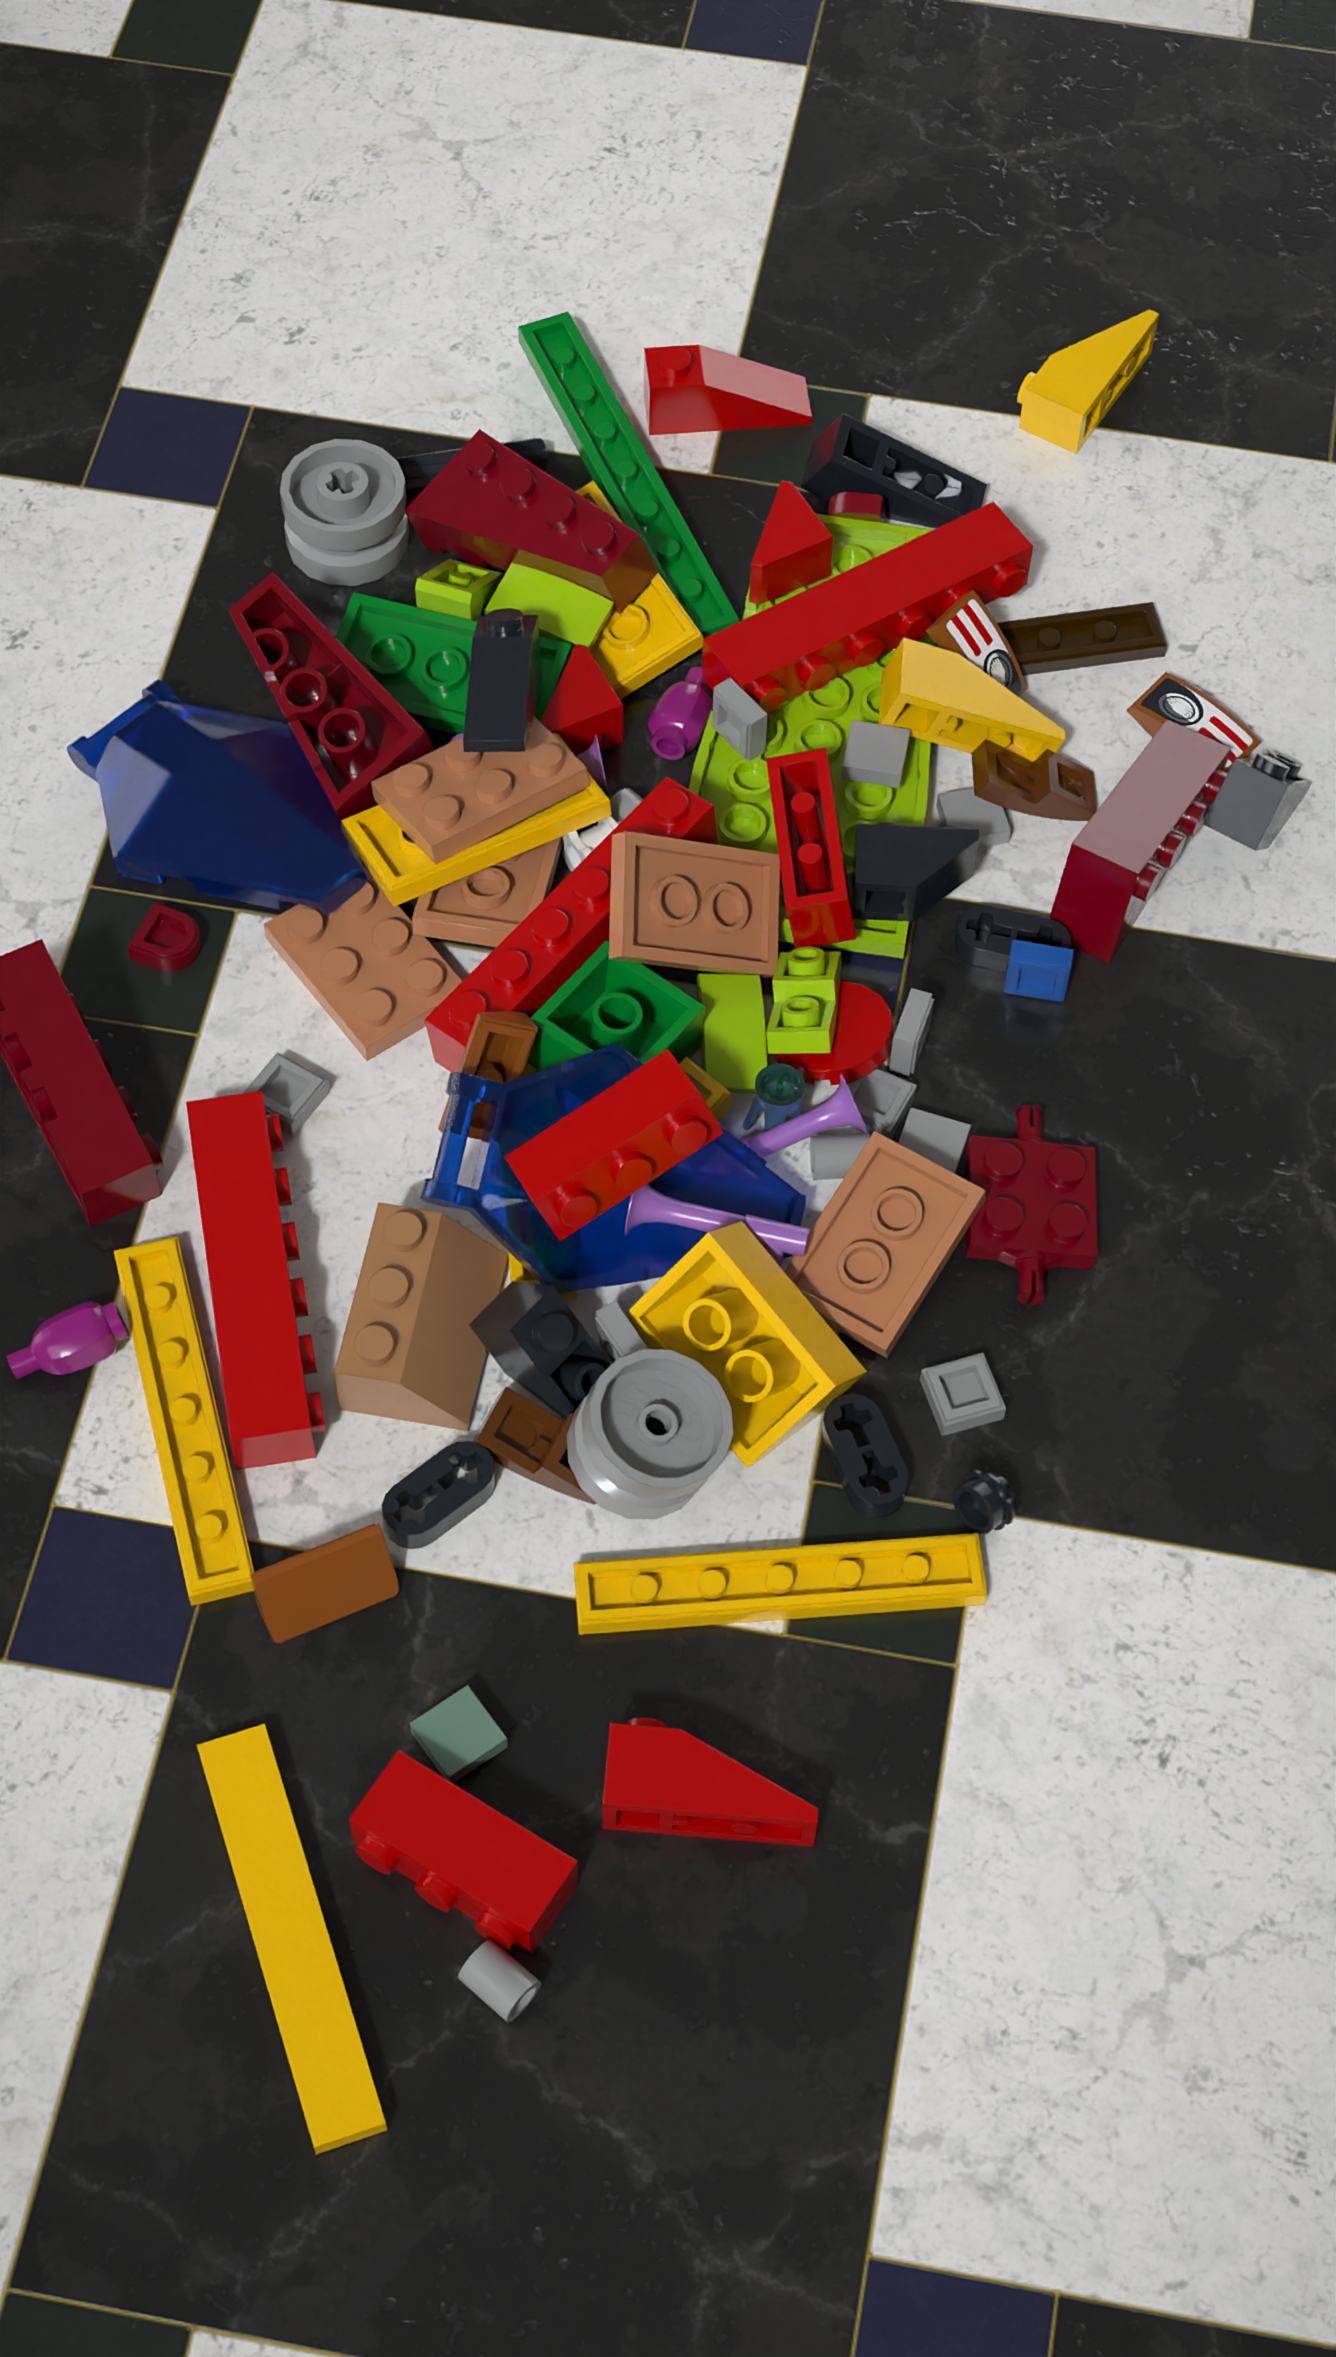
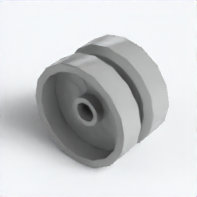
M334 439L314 444L293 457L282 473L280 487L282 512L285 517L286 546L293 563L308 577L329 585L356 586L378 580L395 569L407 552L409 539L408 517L404 511L406 507L405 477L398 461L379 446L362 440Z
M638 1350L617 1358L597 1379L589 1394L576 1409L566 1435L568 1463L580 1488L601 1508L627 1519L661 1518L682 1509L725 1460L734 1434L731 1405L719 1381L698 1361L672 1350Z

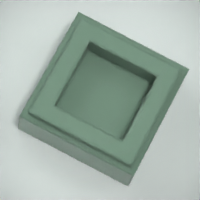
M468 1685L410 1723L412 1735L441 1775L453 1784L508 1747L506 1736Z

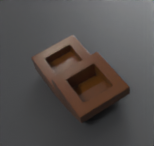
M985 739L971 753L974 796L1013 811L1049 819L1089 821L1097 811L1093 772L1049 749H1046L1035 761L1030 762Z
M506 1386L497 1396L473 1442L486 1448L495 1463L559 1493L594 1505L596 1504L580 1488L568 1463L567 1433L574 1414L570 1412L561 1420Z

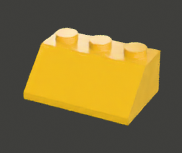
M742 1221L708 1232L625 1313V1316L649 1349L672 1350L694 1359L719 1381L732 1410L734 1434L729 1447L746 1468L753 1466L823 1413L832 1400L841 1396L867 1372Z

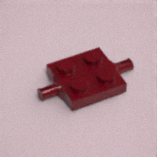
M1024 1105L1016 1110L1017 1138L1005 1139L970 1135L966 1146V1180L986 1190V1200L966 1231V1257L997 1260L1017 1268L1018 1301L1027 1304L1031 1295V1305H1036L1045 1300V1270L1057 1267L1092 1270L1098 1258L1095 1147L1056 1144L1043 1140L1042 1109L1038 1106H1033L1030 1114V1105Z

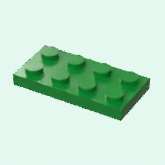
M353 592L336 634L337 640L420 726L456 735L464 734L472 639L478 621ZM540 636L543 682L534 717L541 722L573 648L571 643Z

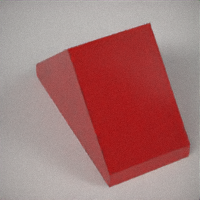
M781 480L751 562L749 602L763 604L830 576L833 536L792 482Z
M575 644L541 720V723L551 733L559 734L575 756L583 753L592 745L595 734L597 735L600 751L623 742V704L588 648Z

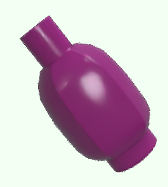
M702 667L690 668L684 681H679L668 687L658 699L648 720V728L652 736L651 746L654 752L664 759L678 760L682 758L684 754H688L696 748L704 734L712 708V700L706 691L708 684L702 678Z
M114 1301L103 1306L97 1302H83L56 1314L42 1323L35 1331L31 1345L7 1355V1360L16 1379H20L40 1369L54 1375H66L86 1369L108 1359L115 1353L118 1342L130 1337Z

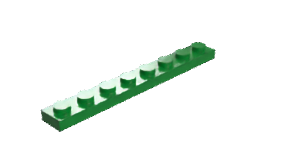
M569 312L518 326L519 344L595 484L621 521L640 534L659 575L698 628L703 638L738 623L739 618Z

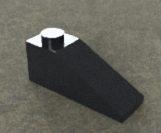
M843 413L813 441L800 488L828 502L832 496L842 492L881 495L884 500L887 519L936 529L981 508L987 484Z
M503 608L493 610L487 616H479L472 639L463 736L464 752H525L543 682L538 615H523L520 610Z

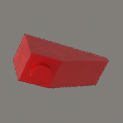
M702 345L644 348V402L649 435L812 424L806 378Z
M634 1718L628 1720L626 1724L610 1723L602 1803V1829L814 1847L818 1823V1808L682 1729L668 1728L665 1723L651 1718Z

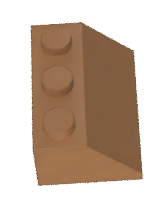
M378 1202L334 1371L339 1410L469 1431L487 1355L486 1347L469 1324L501 1293L508 1265V1255L442 1212Z

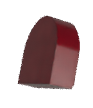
M842 492L835 494L829 500L827 513L829 516L886 523L887 515L881 495Z
M155 902L127 947L129 958L134 962L165 972L178 971L188 967L197 959L201 951V938L196 921L185 912Z

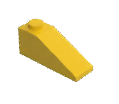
M1147 310L1050 355L1037 374L1030 372L1020 387L1017 402L1022 404L1019 428L1077 454L1151 355L1159 313Z
M903 637L882 671L878 724L911 729L910 737L970 754L987 739L1030 762L1035 761L1046 749L1056 753L1065 741L1064 729L959 653Z

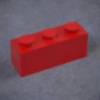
M822 748L766 758L785 906L795 948L814 947L855 940L856 932L836 793L827 749Z
M666 1049L506 1155L505 1159L533 1204L559 1241H562L724 1132L699 1091L671 1052Z
M400 1750L396 1752L349 1818L353 1842L357 1845L355 1852L365 1863L383 1874L389 1875L395 1869L416 1882L414 1889L426 1902L444 1912H450L454 1906L476 1920L474 1927L486 1940L492 1939L504 1950H510L514 1944L529 1955H532L578 1886L577 1860Z

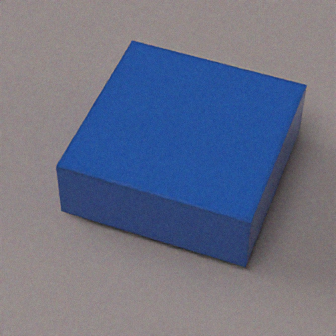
M1012 940L1003 992L1059 1002L1064 1001L1074 949Z

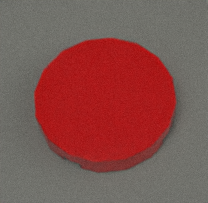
M840 981L838 1012L831 1053L773 1054L778 1064H786L797 1069L803 1076L805 1083L815 1085L814 1079H830L831 1086L840 1085V1074H842L846 1084L870 1075L886 1061L891 1050L890 1042L894 1037L891 1010L882 996L868 987Z

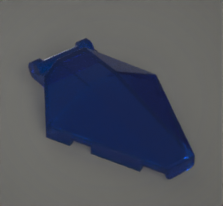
M157 679L142 690L141 699L89 738L84 735L80 736L67 746V753L76 767L99 783L113 859L119 876L160 885L165 876L193 882L198 893L279 910L284 902L287 901L320 908L324 915L334 912L360 891L367 881L364 866L289 723L186 703L178 699L165 683Z
M617 1043L506 1083L466 1073H450L446 1094L450 1095L451 1099L432 1178L424 1180L420 1199L443 1207L469 1211L540 1284L553 1285L561 1295L660 1279L708 1233L675 1224L653 1222L635 1226L628 1235H625L631 1194L562 1241H559L505 1159L506 1155L644 1065ZM476 1102H482L492 1106L485 1123L470 1188L457 1184L475 1104ZM721 1125L720 1127L724 1132L722 1135L648 1183L653 1189L663 1195L680 1201L744 1216L746 1214L800 1227L806 1204V1195L799 1193L766 1167L767 1161ZM784 1253L783 1259L791 1257L792 1254Z

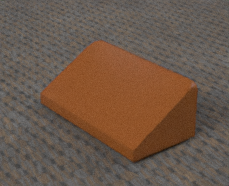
M517 1011L477 1013L438 1127L440 1132L499 1143L538 1031V1027L526 1013Z
M375 1523L255 1571L253 1575H250L256 1604L271 1639L275 1643L290 1640L395 1597L399 1593L397 1576L380 1525H375Z

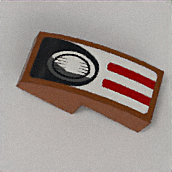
M974 590L960 596L926 630L939 648L959 653L1018 697L1027 689L1022 672L1008 641Z
M1167 672L1126 710L1152 738L1168 719L1230 747L1231 750L1223 770L1227 773L1235 759L1246 758L1261 743L1243 723L1215 700Z

